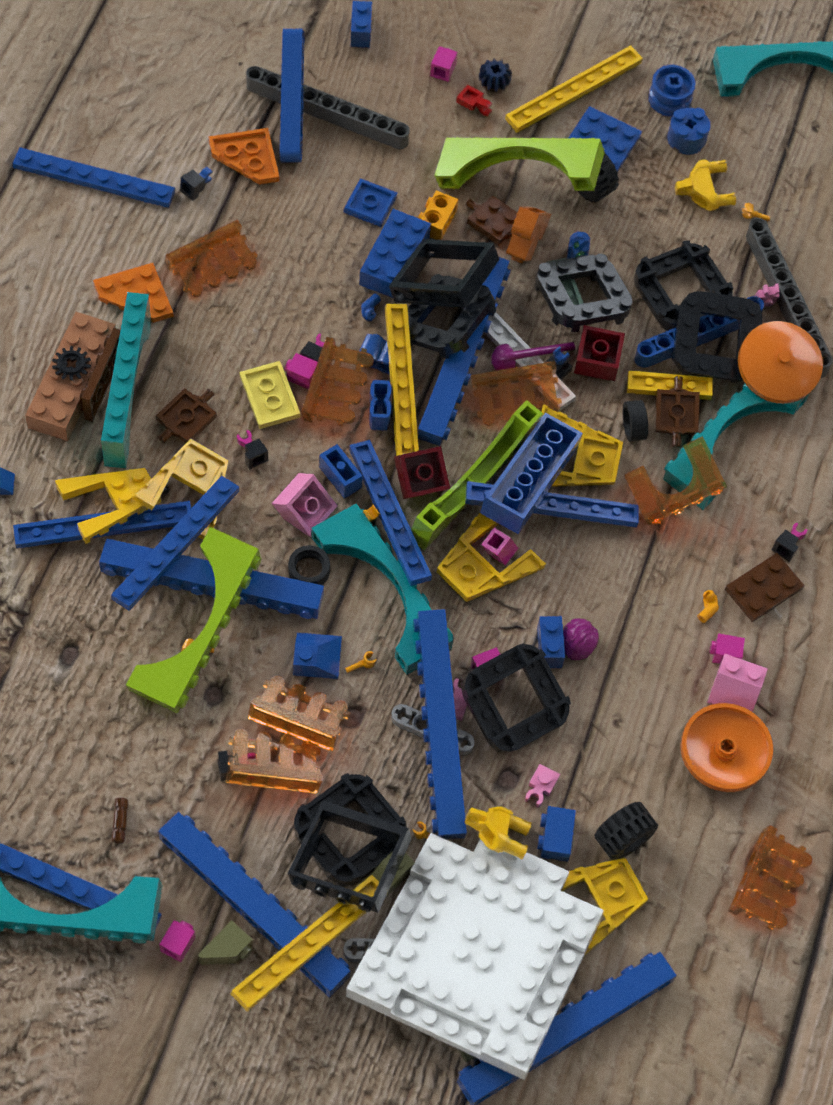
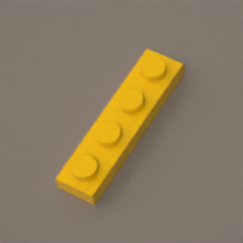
M628 371L627 393L656 395L657 389L669 390L674 388V377L678 376L679 382V377L682 376V389L700 392L699 399L711 400L713 378Z

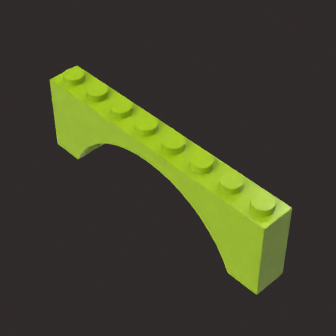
M446 138L434 176L440 189H459L476 173L492 165L510 160L530 159L546 162L560 169L571 181L574 191H594L605 151L601 139Z
M528 400L516 410L489 447L451 489L436 501L430 502L416 517L411 531L418 546L424 551L467 506L465 504L467 481L487 484L520 449L521 445H523L540 421L543 413Z
M212 527L209 528L200 545L202 553L213 569L216 586L214 606L207 624L199 636L187 648L175 656L157 663L136 665L126 684L129 691L175 713H178L180 708L183 709L189 699L187 694L191 688L194 689L199 680L197 675L201 668L204 669L210 659L208 655L211 649L217 647L222 628L225 629L231 619L229 615L232 609L238 607L241 600L240 594L243 589L246 590L251 581L250 575L253 569L257 570L262 559L258 548Z

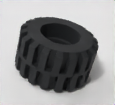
M604 153L595 190L578 191L581 196L592 203L598 202L615 191L619 186L617 170L606 153Z
M635 802L621 808L605 820L597 829L594 838L611 860H617L626 857L646 843L656 832L658 824L642 802Z

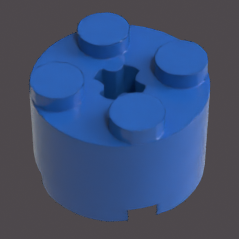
M683 108L674 112L667 134L668 143L672 148L675 147L679 150V153L685 155H692L701 151V148L707 142L710 131V120L706 116L705 111L701 108Z

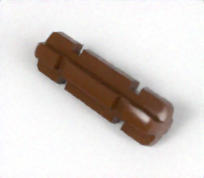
M116 798L112 842L122 844L125 842L124 831H126L128 800L126 798Z

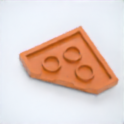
M268 128L208 136L211 155L215 160L258 184L279 182L278 168Z
M153 262L93 280L98 297L103 303L114 304L124 311L127 292L149 294L151 322L155 323L174 317L173 310Z

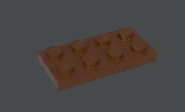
M113 328L111 334L106 336L104 350L98 353L97 365L89 373L87 387H83L81 390V409L84 411L85 420L94 421L112 381L120 329Z

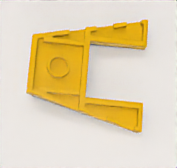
M543 404V415L547 413L583 433L578 445L573 473L562 471L551 487L614 485L623 442L599 430L596 431L589 428L587 424L568 418V415L556 412Z
M190 439L137 492L133 500L152 510L170 477L204 495L221 476H226L228 460ZM217 516L198 536L199 538L204 540L209 528H214Z
M145 468L55 480L56 488L63 501L105 487L117 509L116 511L77 523L78 530L85 544L89 543L90 538L97 534L102 536L109 532V528L117 523L121 525L127 522V518L135 513L139 515L148 510L147 507L133 500L137 492L151 479ZM160 495V497H159V499H158L156 505L161 502V495Z
M481 513L474 518L469 528L461 535L456 545L449 551L436 570L466 602L544 569L546 565L530 549L499 573L471 546L499 524Z
M626 858L598 863L595 866L574 868V870L569 871L568 878L561 891L584 881L598 908L604 910L602 916L605 920L599 923L585 955L648 902V897Z

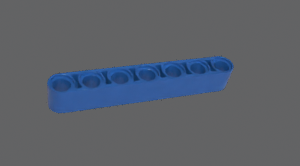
M303 28L283 29L281 163L302 162Z
M757 296L748 297L747 299L760 305L762 313L764 308L763 300ZM711 315L700 317L698 330L700 332H698L696 347L739 330L740 322L736 319ZM676 328L639 343L634 358L636 365L641 368H647L672 358Z

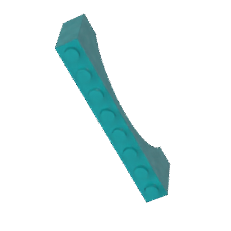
M833 41L716 47L713 63L720 97L740 96L743 87L754 75L776 65L789 63L808 64L833 73Z
M127 292L101 437L104 466L125 469L127 467L137 368L145 340L149 339L151 327L149 294Z
M744 384L743 390L740 393L736 392L731 397L730 403L727 406L723 405L716 414L717 417L714 420L710 419L705 424L704 430L701 433L697 432L690 441L691 444L688 447H682L677 454L678 457L666 464L663 480L704 510L716 498L720 488L713 469L712 453L713 446L722 432L737 420L755 413L784 412L794 415L807 401L809 394L796 402L785 404L773 403L760 398Z
M356 503L312 527L311 538L317 547L324 550L326 554L351 556L371 564L381 571L395 586L405 609L406 626L404 634L395 648L394 658L405 674L408 675L417 670V662H421L420 654H416L415 640H419L418 632H414L413 619H417L418 611L432 609L425 594H420L417 585L410 586L399 560H396L393 556L391 546L387 542L384 543L379 529L375 525H371L363 513L364 509H360ZM447 628L450 651L452 649L454 637L452 632Z
M135 876L119 895L106 904L76 914H52L33 909L17 900L4 887L0 877V931L6 928L13 929L17 933H27L29 930L37 931L41 935H51V932L60 933L64 937H75L76 934L84 935L88 939L108 937L109 940L118 942L123 939H132L135 943L144 944L147 941H154L163 885L159 878Z

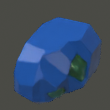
M577 231L570 236L567 259L588 255L591 238L587 233Z

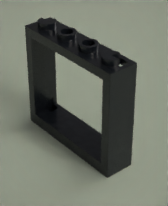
M423 239L391 282L389 289L395 303L467 308L500 259L494 243ZM431 258L475 261L458 286L413 283Z
M322 800L288 871L291 884L300 890H305V888L312 890L321 897L330 896L345 905L349 903L356 905L365 912L374 911L379 913L412 840L410 830L407 827ZM329 821L397 843L373 897L304 874Z

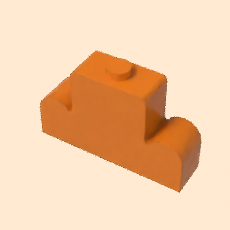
M520 206L511 229L513 235L506 254L512 256L511 259L519 263L531 261L537 243L542 239L552 214L535 207Z

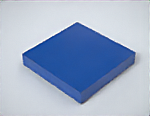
M360 178L344 207V213L381 227L397 198V192Z

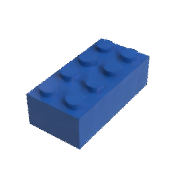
M393 209L360 270L359 285L393 298L389 285L423 239L430 238L431 223Z

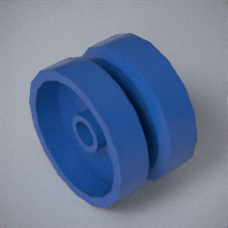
M666 65L659 68L653 75L648 100L651 107L657 113L670 117L678 109L689 108L696 82L693 74L688 69L679 65Z

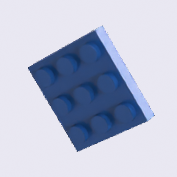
M589 106L568 138L601 139L606 155L609 156L618 172L640 139L642 131Z

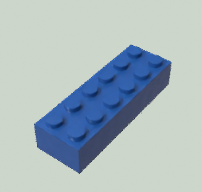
M545 413L486 495L480 513L519 534L577 450L583 433Z

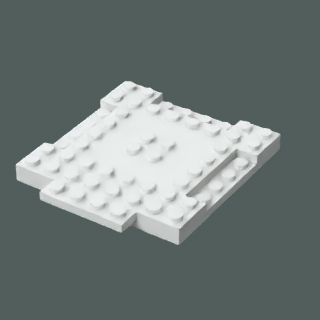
M430 833L415 864L410 870V876L371 948H368L353 975L346 990V997L525 1080L596 932L604 910L562 892L561 890L568 878L569 871L527 852L522 860L504 851L497 853L489 849L481 839L473 852Z

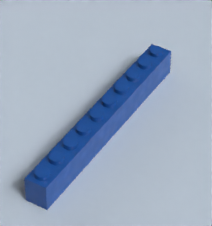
M499 257L500 260L482 284L490 289L495 301L496 298L501 299L505 288L501 286L503 280H508L511 269H508L510 261ZM486 315L466 341L469 348L464 353L460 350L450 354L449 359L444 360L417 431L418 439L437 446L441 445L443 439H448L451 430L448 424L450 421L454 422L458 410L455 409L456 403L461 404L465 392L461 390L463 385L468 386L471 374L468 372L470 367L474 368L478 356H475L477 350L481 351L485 339L482 338L483 332L488 333L492 322L488 320L490 315Z
M106 538L99 560L100 571L108 576L119 575L127 578L153 548ZM181 555L154 584V586L160 584L168 586L173 590L183 589L195 595L206 594L215 598V577L208 560ZM253 570L250 575L251 581L246 590L243 589L240 594L241 600L239 604L241 605L251 604L256 605L260 609L270 608L278 610L282 614L293 613L305 619H318L324 596V586Z
M445 609L418 611L417 619H413L414 632H418L419 640H415L416 654H420L421 662H417L418 676H422L423 684H419L420 698H424L425 706H421L422 720H426L427 729H423L424 743L428 742L429 751H425L426 765H430L431 774H427L428 788H432L433 796L429 797L430 811L434 810L435 819L431 820L432 833H436L437 836L444 839H460L466 837L467 829L464 823L465 809Z
M180 812L176 813L158 831L159 839L279 951L308 928L306 925L302 927L296 921L297 917L289 909L285 911L279 905L280 901L272 893L268 895L256 878L253 877L251 879L247 876L245 868L239 862L233 863L228 858L229 854L223 847L219 846L217 848L211 842L212 838L204 830L200 832L195 827V822L188 815L183 816ZM327 945L299 970L330 998L350 978V967L342 958L339 957L337 959L331 953V948Z
M658 952L655 955L649 953L640 960L641 964L636 967L630 965L621 971V976L614 980L611 977L601 984L602 988L596 992L593 989L581 996L582 1000L576 1004L570 1002L561 1009L562 1013L555 1016L529 1072L673 983L677 975L662 953ZM480 1059V1064L475 1067L469 1065L459 1072L460 1076L458 1077L457 1084L470 1105H478L518 1080L519 1077Z

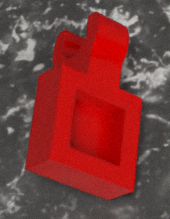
M468 84L456 97V103L471 111L478 108L484 116H488L492 112L490 109L492 102L484 99L483 92Z

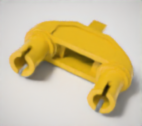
M706 159L699 160L691 171L689 178L677 181L675 184L676 195L691 196V200L705 210L713 211L721 206L736 205L735 193L721 195L715 193L710 175L726 173V160L709 162Z
M502 806L489 808L487 812L475 808L469 809L464 823L479 832V838L489 849L497 853L504 851L521 860L524 858L528 846L510 839L508 828L527 836L532 822L514 816L512 810Z

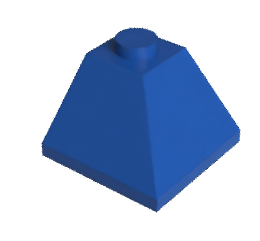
M297 633L293 676L338 679L342 636Z

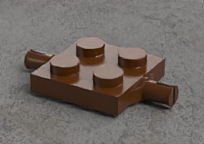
M493 195L480 205L471 198L466 202V206L474 211L467 219L468 225L497 245H500L505 239L512 237L511 229L518 212Z
M678 376L674 377V388L669 390L657 389L655 432L672 435L673 448L675 446L676 448L681 447L682 435H695L699 429L700 392L682 389V376L679 377V382Z
M184 388L156 415V421L166 428L158 436V439L165 443L174 435L185 443L190 439L194 440L217 417V412L206 403L214 396L213 391L207 389L201 396H197Z

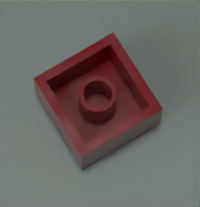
M584 325L574 374L615 382L625 333Z
M441 446L394 456L403 499L451 489Z

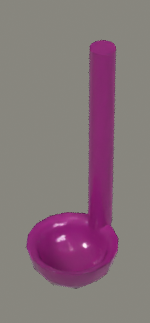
M568 342L513 351L508 344H501L494 349L491 355V363L497 372L509 375L515 369L516 359L553 354L559 346L561 347V352L571 351L575 349V343Z

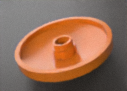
M772 321L759 325L747 335L739 350L738 367L743 381L753 393L764 400L785 404L801 400L811 393L821 378L823 359L816 341L804 329L792 323Z
M718 703L702 708L687 722L681 737V755L688 771L700 783L717 791L737 792L752 787L764 777L773 757V741L764 722L752 711L735 704Z

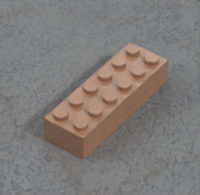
M75 312L56 353L62 354V348L70 351V346H73V350L77 351L79 347L81 348V354L85 351L88 353L85 358H91V361L86 363L91 365V368L84 369L88 372L87 375L79 373L81 379L73 375V381H70V375H68L63 380V374L58 376L55 374L58 370L53 369L52 366L57 364L51 361L25 414L29 429L65 441L69 440L83 411L81 409L82 400L80 399L81 390L83 387H87L89 373L97 365L98 353L103 352L105 338L111 334L113 328H116V324ZM70 360L67 361V362H68V366H67V367H70V366H72L73 368L76 367V364H75V363H76L77 361H74V362H71Z

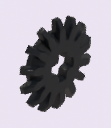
M70 346V351L62 348V354L58 352L55 354L58 359H52V362L57 364L52 366L53 369L58 370L55 374L57 376L63 374V380L68 375H70V381H73V375L81 379L79 373L87 375L88 372L84 369L91 368V365L86 364L91 361V358H85L88 353L85 351L81 354V348L79 347L77 351L73 350V346ZM69 360H70L71 362L77 361V362L75 363V364H76V367H75V368H73L72 366L67 367V366H68V362H67V361H69Z

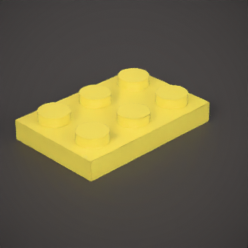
M280 361L239 372L259 429L300 418L299 408Z

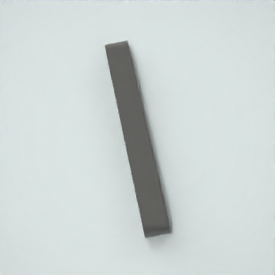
M259 66L249 67L246 70L247 89L250 92L281 103V75ZM304 84V113L396 149H404L408 146L410 129L407 124Z
M754 218L749 223L746 240L769 287L779 284L780 293L776 302L785 321L806 330L819 346L824 365L821 378L828 374L833 358L768 224L761 218Z

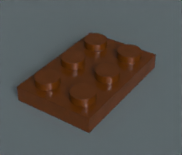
M775 553L726 585L725 591L751 622H754L801 591L805 585L779 554Z

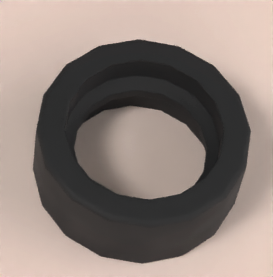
M642 400L624 402L622 418L626 438L630 442L646 440L649 430L644 402Z
M312 545L296 549L290 555L288 562L289 578L324 585L330 574V559L321 548ZM304 558H314L321 562L322 572L315 577H304L298 574L296 565L298 561Z

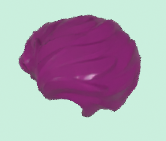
M580 618L572 619L564 626L565 655L571 660H583L589 657L597 647L599 641L598 630L590 621Z

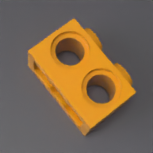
M437 190L433 197L428 198L425 205L426 210L421 212L418 218L431 223V238L442 240L457 212L459 199Z

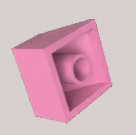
M298 473L272 502V505L284 520L310 537L311 528L325 521L337 507V504L314 474Z
M724 654L707 703L712 705L718 703L735 704L753 712L768 669Z

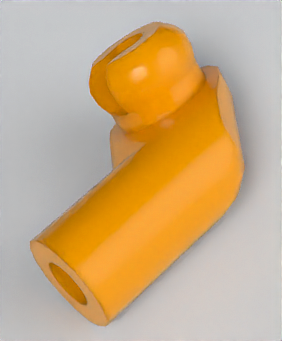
M707 590L703 593L704 609L697 615L702 623H706L719 610L717 595L712 590Z

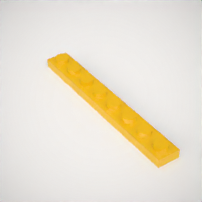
M630 45L506 114L505 120L518 133L640 65L643 58Z
M386 304L385 317L392 388L396 456L419 451L408 308L407 304Z
M371 875L353 891L373 897L379 881ZM338 902L231 991V995L248 1012L366 912L359 909L356 905L350 903L345 905Z

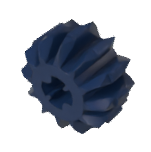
M494 58L492 62L486 60L485 64L481 65L478 76L482 87H487L488 91L494 89L496 93L498 89L504 91L506 86H509L511 83L512 69H509V63L503 64V59L496 61Z

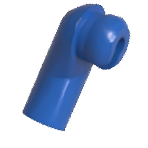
M374 293L361 305L362 317L367 321L374 320L377 315L374 307L381 302L378 294Z

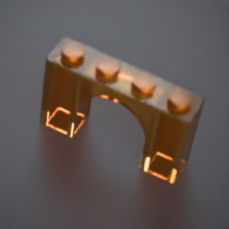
M703 436L683 445L693 467V478L688 487L679 493L664 494L659 492L655 488L644 465L624 475L648 525L659 524L665 517L679 514L684 508L700 504L704 498L710 495H718L728 487Z

